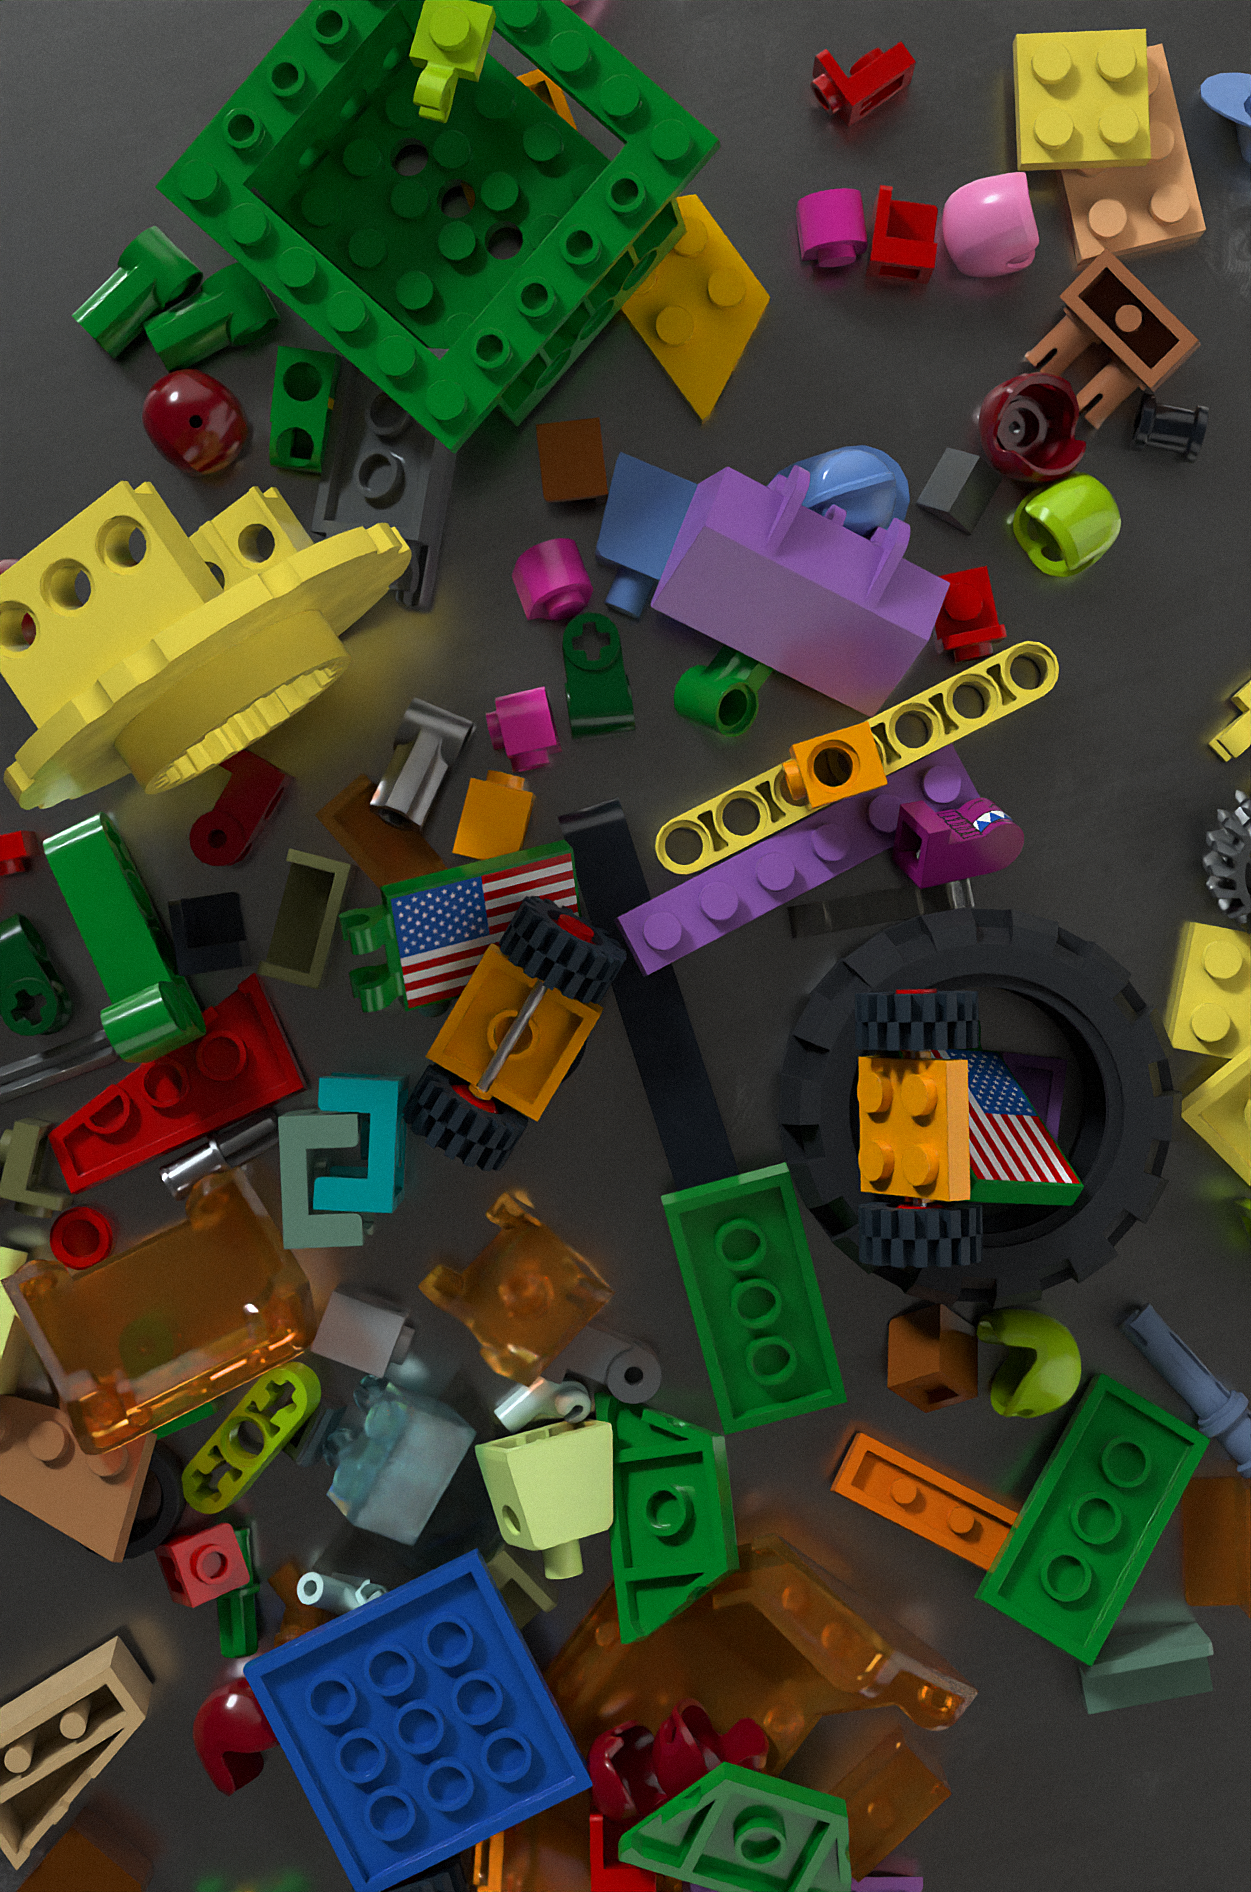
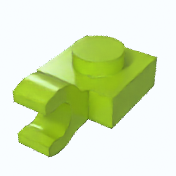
M469 0L424 1L409 54L413 66L424 68L418 79L413 98L414 105L421 106L419 111L420 117L446 123L451 111L458 78L479 81L497 18L493 6Z

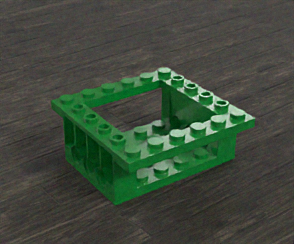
M312 0L163 176L155 188L455 454L495 407L518 427L685 235L687 231L676 198L720 149V140L561 0L469 1L493 6L497 16L493 29L625 144L612 161L488 52L486 53L478 82L458 78L451 111L446 123L420 117L419 111L421 106L414 105L413 98L418 79L424 68L413 66L409 54L425 0ZM412 144L426 148L428 160L421 172L412 176H405L396 172L395 159L402 148ZM461 183L467 184L475 193V203L471 211L465 216L458 218L445 215L442 211V200L446 192L453 187L461 186ZM501 228H515L522 233L523 237L520 251L514 257L505 260L497 259L490 255L489 241L491 236ZM422 343H424L428 348H439L449 350L444 354V356L441 359H439Z

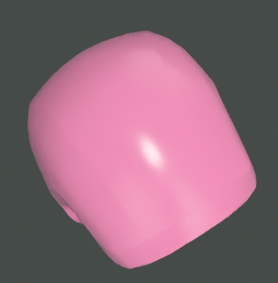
M1025 172L1006 173L975 180L960 187L946 201L942 216L943 237L951 259L962 274L978 278L1008 275L1027 268L1034 260L1035 248L1039 244V234L1031 206Z

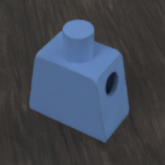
M623 452L619 453L616 460L597 541L595 560L601 565L617 571L604 604L621 613L639 618L652 586L657 588L698 484Z

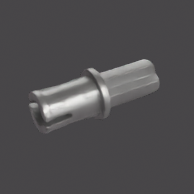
M263 1110L219 1136L215 1133H210L207 1135V1143L170 1164L159 1167L161 1177L173 1198L180 1203L187 1196L226 1174L232 1179L238 1175L237 1168L279 1145V1126L276 1115L271 1110Z

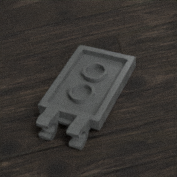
M427 348L439 359L449 350ZM343 355L311 532L327 539L361 526L365 530L377 523H388L390 528L395 526L411 549L412 557L404 573L389 585V589L414 593L419 582V565L415 556V545L429 547L432 545L448 448Z

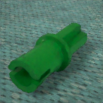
M234 1526L232 1528L247 1566L250 1580L247 1584L216 1597L220 1652L225 1658L236 1659L256 1654L259 1648L254 1594L260 1591V1584L253 1583L249 1537L251 1529L249 1526Z

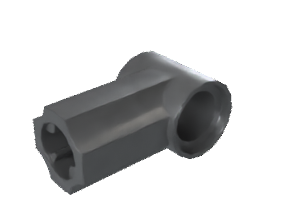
M416 697L413 698L397 731L393 743V750L395 752L370 803V812L378 816L383 823L398 830L420 833L447 773L452 775L461 760L474 722Z

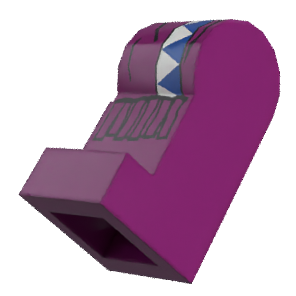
M976 798L968 801L958 810L950 809L940 812H934L923 800L900 804L892 860L922 889L993 873L1006 868L1020 854L1024 844V833L998 805L988 798Z

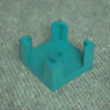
M332 1071L331 1076L319 1077L318 1107L322 1111L370 1113V1121H363L360 1142L361 1160H368V1167L332 1166L330 1168L331 1177L321 1176L314 1182L313 1210L393 1213L403 1202L407 1123L403 1119L404 1114L402 1110L409 1099L410 1074Z

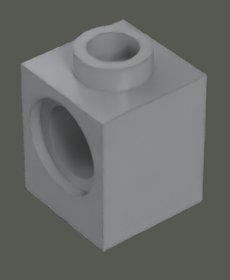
M339 1283L331 1294L310 1351L383 1378L391 1362L400 1366L403 1365L415 1333L414 1329L405 1326L411 1309Z

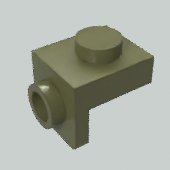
M28 1117L15 1121L13 1130L6 1129L0 1140V1167H4L0 1183V1197L16 1201L14 1206L16 1212L34 1217L52 1218L53 1210L62 1211L73 1205L75 1194L67 1190L40 1184L50 1142L47 1134L53 1130V1122Z

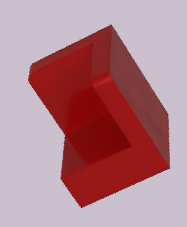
M880 185L874 202L865 276L928 284L935 269L938 243L934 242L938 209L935 205L892 200L893 186Z
M589 1803L591 1892H656V1872L621 1862L618 1859V1842L621 1836L630 1830L631 1827L611 1824L593 1803Z

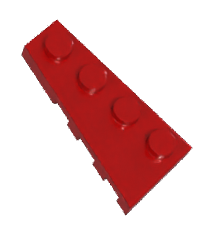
M256 972L252 973L237 985L238 989L217 1006H210L202 1013L206 1025V1034L149 1063H141L138 1068L116 1085L111 1084L47 1134L72 1194L85 1192L206 1137L210 1133L217 1132L309 1090L259 974Z

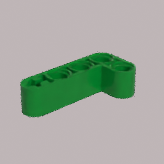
M103 811L45 839L43 847L48 863L112 1005L101 1010L100 1017L105 1033L116 1053L126 1062L149 1063L206 1034V1025L185 976H179L175 953L126 845L109 816Z

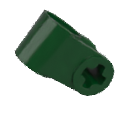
M586 612L576 616L568 623L562 639V652L567 680L564 686L572 740L636 731L628 674H625L621 640L616 625L608 617L600 613ZM584 627H594L596 636L607 637L609 645L600 648L597 660H588L585 650H574L572 641L581 639Z
M17 912L0 923V1015L9 1029L21 1036L52 1035L61 1032L69 1024L73 1016L74 1002L71 993L49 958L46 945L37 929L23 913ZM33 996H44L47 1004L40 1009L42 1018H31L28 1010L36 1005Z

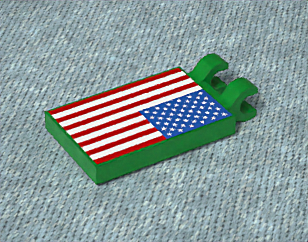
M563 839L380 886L381 905L352 909L338 915L342 939L344 941L349 940L353 955L367 954L384 945L387 963L377 966L360 967L348 972L352 996L359 998L363 1013L382 1010L388 1007L397 997L406 1012L460 997L490 944L493 943L501 948L498 945L499 941L526 896L529 898L531 896H538L543 901L545 898L554 901L559 908L565 906L573 910L574 915L582 917L573 848Z
M980 1020L979 1047L928 1050L931 1051V1058L968 1060L970 1200H964V1202L1072 1206L1083 1190L1084 1185L998 1051L982 1050ZM910 1050L889 1051L887 1056L902 1057V1051Z

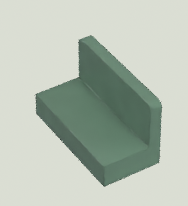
M1197 1622L1106 1639L1092 1667L1084 1666L1075 1660L1083 1704L1088 1715L1213 1691L1207 1656L1214 1654L1210 1638Z

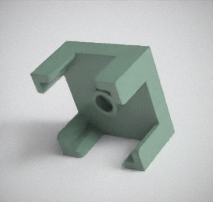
M318 1107L295 1108L278 1117L284 1249L363 1246L366 1243L365 1235H372L376 1232L374 1212L313 1210L315 1180L321 1176L331 1177L328 1156H322V1148L355 1147L361 1138L363 1121H370V1113L322 1111Z

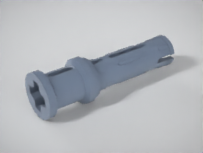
M1145 1303L1140 1308L1141 1312L1138 1309L1135 1310L1120 1325L1118 1330L1139 1349L1160 1375L1192 1407L1193 1411L1200 1417L1197 1422L1200 1425L1199 1430L1207 1438L1215 1437L1238 1462L1237 1472L1244 1479L1251 1478V1411L1247 1408L1249 1400L1242 1392L1238 1393L1236 1390L1228 1391L1179 1336L1169 1328L1150 1303Z

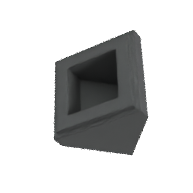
M947 447L918 498L916 505L971 535L1003 478L980 456Z
M293 1387L284 1407L294 1402L291 1397L296 1390L295 1387ZM321 1393V1400L316 1410L285 1445L282 1451L301 1467L308 1468L320 1463L348 1405Z

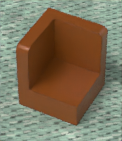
M600 417L535 424L544 500L548 503L596 498V505L606 504L608 488Z
M939 1303L892 1319L889 1323L887 1388L924 1413L977 1398V1329Z

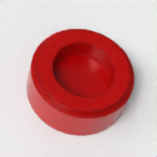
M78 1205L66 1210L54 1221L49 1237L50 1247L54 1256L64 1266L74 1270L92 1269L107 1260L113 1253L117 1242L116 1226L109 1214L101 1208L93 1205Z

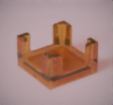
M504 1191L485 1213L488 1220L503 1228L502 1231L462 1274L443 1264H439L418 1287L436 1307L459 1318L485 1346L481 1348L479 1354L497 1373L529 1388L616 1292L535 1209Z

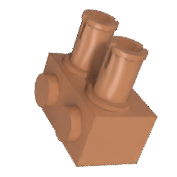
M1106 248L1059 296L1066 304L1062 309L1066 313L1065 317L1024 356L1034 367L1039 369L1055 351H1058L1039 372L1060 376L1093 342L1099 346L1103 341L1112 350L1108 354L1112 360L1076 395L1079 412L1082 414L1099 396L1103 395V398L1084 416L1098 430L1102 423L1138 387L1143 391L1149 387L1155 392L1201 344Z

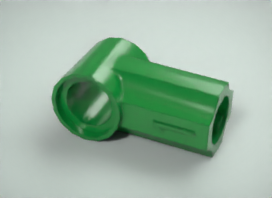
M157 226L146 229L131 241L119 257L117 263L119 269L72 315L113 359L145 329L142 324L143 322L191 297L204 277L203 272Z
M237 262L220 269L207 278L201 285V292L142 324L155 351L167 371L171 373L185 369L229 344L233 347H239L264 337L281 323V317L264 285Z
M724 644L708 666L696 665L681 675L675 687L674 707L678 715L688 721L726 737H737L746 732L754 722L759 707L757 691L774 669Z

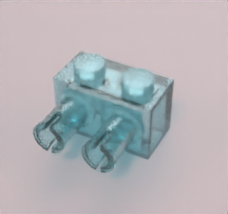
M370 1374L358 1383L369 1393V1398L356 1389L353 1393L355 1405L367 1415L362 1432L358 1435L351 1429L336 1430L327 1439L338 1449V1453L336 1454L327 1445H324L322 1448V1456L325 1462L336 1470L333 1483L326 1495L353 1525L414 1546L477 1432L448 1404L392 1383L385 1376L380 1378Z

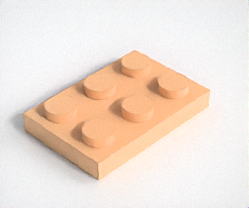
M1162 43L1147 47L1151 159L1146 166L1055 170L1078 266L1092 263L1106 248L1117 257L1201 237L1206 231Z

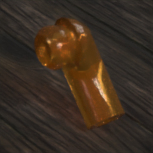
M292 1560L282 1565L267 1578V1582L286 1606L280 1632L274 1637V1649L321 1626L325 1610L303 1604L299 1600L297 1585L303 1574Z

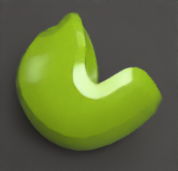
M1072 471L1060 479L1037 486L1020 502L1013 519V531L1023 550L1027 552L1029 558L1042 572L1055 577L1076 575L1092 566L1116 541L1121 528L1120 512L1112 494L1099 480L1086 472ZM1030 518H1032L1038 533V539L1034 541L1031 540L1027 531V524ZM1042 548H1050L1059 555L1062 561L1048 560L1041 553Z
M999 1309L980 1318L976 1330L978 1339L987 1344L1004 1345L1009 1348L1008 1357L997 1371L991 1386V1404L997 1413L1006 1418L1021 1417L1028 1419L1053 1412L1072 1398L1080 1382L1081 1356L1074 1337L1065 1325L1051 1316L1027 1309Z

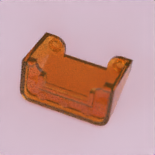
M239 1165L222 1174L208 1175L193 1186L191 1194L185 1203L186 1221L73 1276L70 1275L67 1267L62 1262L36 1259L27 1262L14 1274L0 1280L5 1296L80 1449L85 1454L94 1456L115 1450L293 1359L304 1352L314 1341L318 1328L310 1281L292 1251L284 1249L281 1233Z

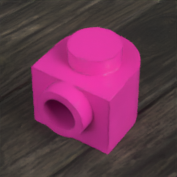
M849 188L824 190L809 194L797 202L796 218L802 261L818 259L820 267H838L855 262L857 260L856 254L866 252L868 242L862 195L859 190Z
M569 538L552 539L529 548L519 556L512 573V579L527 620L541 617L548 620H562L572 617L581 612L584 607H587L593 593V587L577 544Z
M542 686L495 698L496 711L486 713L487 726L494 750L505 748L513 773L530 771L549 765L548 755L562 752L546 687Z

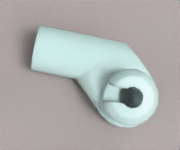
M536 1375L495 1409L494 1412L505 1427L514 1435L538 1414L564 1418L567 1423L581 1422L588 1416L591 1410V1400L586 1387L574 1378L564 1377L560 1385Z
M315 1572L303 1575L297 1585V1595L303 1604L320 1608L339 1616L389 1592L384 1584L377 1579H366L361 1587L358 1588L354 1584Z

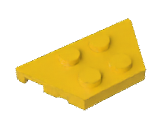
M693 194L676 198L687 232L619 309V312L702 425L710 419L715 405L731 374L735 371L748 341L762 319L771 297L698 196Z

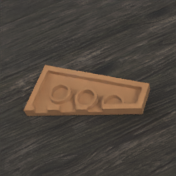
M2 1394L0 1395V1495L107 1560L122 1563L158 1434Z

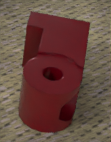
M246 748L218 764L233 774L212 811L201 815L193 823L189 834L190 847L194 855L202 863L210 866H233L246 858L294 778L291 774Z

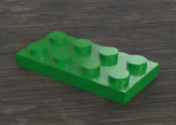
M786 1162L662 1195L661 1200L724 1434H732L848 1402L790 1171Z
M1104 1373L1094 1374L973 1598L1082 1665L1092 1667L1211 1439Z

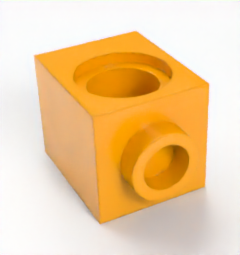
M868 721L793 744L789 748L792 760L782 763L786 783L793 801L804 798L808 811L882 788L888 784ZM830 750L836 751L845 757L849 765V775L844 784L831 787L824 785L817 779L814 773V761L819 753Z
M488 770L485 781L470 778L452 853L477 860H485L523 850L536 797L534 793L523 790L524 778L494 770Z

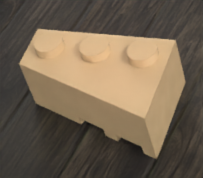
M119 1636L114 1637L0 1708V1848L16 1871L29 1857L31 1849L51 1825H56L68 1811L70 1803L91 1778H96L146 1718L153 1685Z

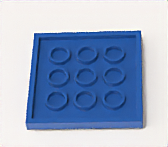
M478 1548L247 1662L243 1668V1673L355 1892H381L593 1786L588 1773L587 1762Z

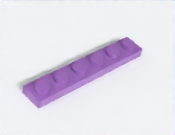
M951 743L886 777L888 784L884 787L844 799L614 919L642 975L645 977L894 846L900 804L923 800L934 812H940L950 809L958 810L968 801L980 798L953 744Z

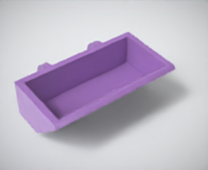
M798 465L793 466L788 478L778 474L767 487L728 466L697 485L651 601V607L871 718L874 717L928 643L950 585L948 581L902 558L910 538V525L898 518H893L888 530L877 526L864 538L843 527L847 511L837 505H832L825 516L806 508L801 504L808 491L810 472Z

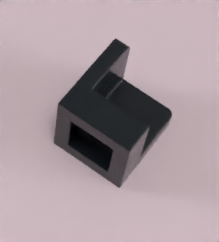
M238 892L168 900L179 976L252 966L242 898Z

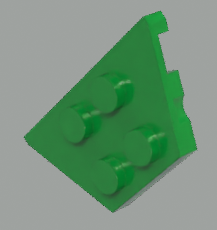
M612 1392L594 1393L596 1418L598 1421L611 1423L613 1431V1523L609 1528L621 1644L644 1641L739 1570L740 1563L724 1436L646 1404L622 1402Z
M723 1762L639 1822L624 1833L618 1842V1859L621 1862L719 1892H851L849 1828L845 1799L728 1762Z

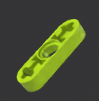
M292 1361L264 1373L183 1471L181 1480L183 1482L184 1498L193 1509L203 1514H215L239 1501L312 1415L321 1400V1385L317 1375L310 1367L303 1363ZM291 1382L296 1388L291 1397L294 1402L274 1414L267 1408L275 1405L285 1392L283 1384ZM243 1421L255 1424L262 1432L264 1446L260 1454H251L242 1447L238 1437V1430ZM228 1462L234 1468L223 1475L217 1484L219 1491L213 1493L207 1486L212 1478L209 1473Z

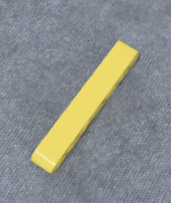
M1026 641L1016 644L866 720L869 722L885 776L1044 696L1053 689L1058 680L1059 665L1054 653L1049 647L1040 642ZM1028 657L1039 666L1041 677L1035 689H1022L1012 680L1010 668L1014 658ZM963 685L972 686L981 693L984 700V710L979 718H964L954 709L952 700L953 693L957 687ZM912 714L924 721L928 734L927 740L922 747L909 748L901 744L897 739L895 725L900 716ZM823 751L816 756L814 761V773L817 779L824 785L831 787L844 784L848 778V775L839 767L837 760L838 752ZM782 764L667 822L662 826L656 837L655 852L657 860L665 870L674 875L687 876L694 874L831 804L808 811L806 805L799 807L787 803L780 792V783L784 776ZM736 800H743L752 804L758 814V825L755 830L745 836L729 832L724 826L722 819L723 810L726 805ZM689 829L700 838L702 851L694 863L680 865L671 861L666 854L665 841L673 831Z

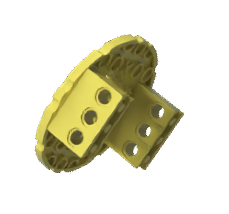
M120 481L0 575V673L38 728L15 754L16 761L6 768L3 778L5 785L21 808L30 810L39 806L40 809H45L65 799L70 798V800L81 797L129 773L133 774L146 794H157L191 780L222 763L288 720L343 674L350 665L352 658L338 636L375 605L388 592V586L404 573L412 557L411 549L395 526L390 528L388 523H377L366 530L363 526L357 527L314 544L278 489L271 487L262 493L258 486L250 488L249 492L211 521H207L199 527V530L188 538L151 482H144L133 490L128 481ZM265 526L272 532L275 543L273 553L267 560L259 554L256 543L258 533ZM136 527L143 533L146 540V552L144 558L139 563L132 558L129 551V539ZM214 564L224 574V589H222L210 571ZM81 570L87 575L91 586V593L85 604L78 599L75 592V580ZM26 613L33 618L36 625V636L31 645L22 634L21 624Z

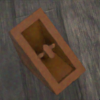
M84 1806L27 1873L16 1892H145L154 1876L153 1862L88 1807Z

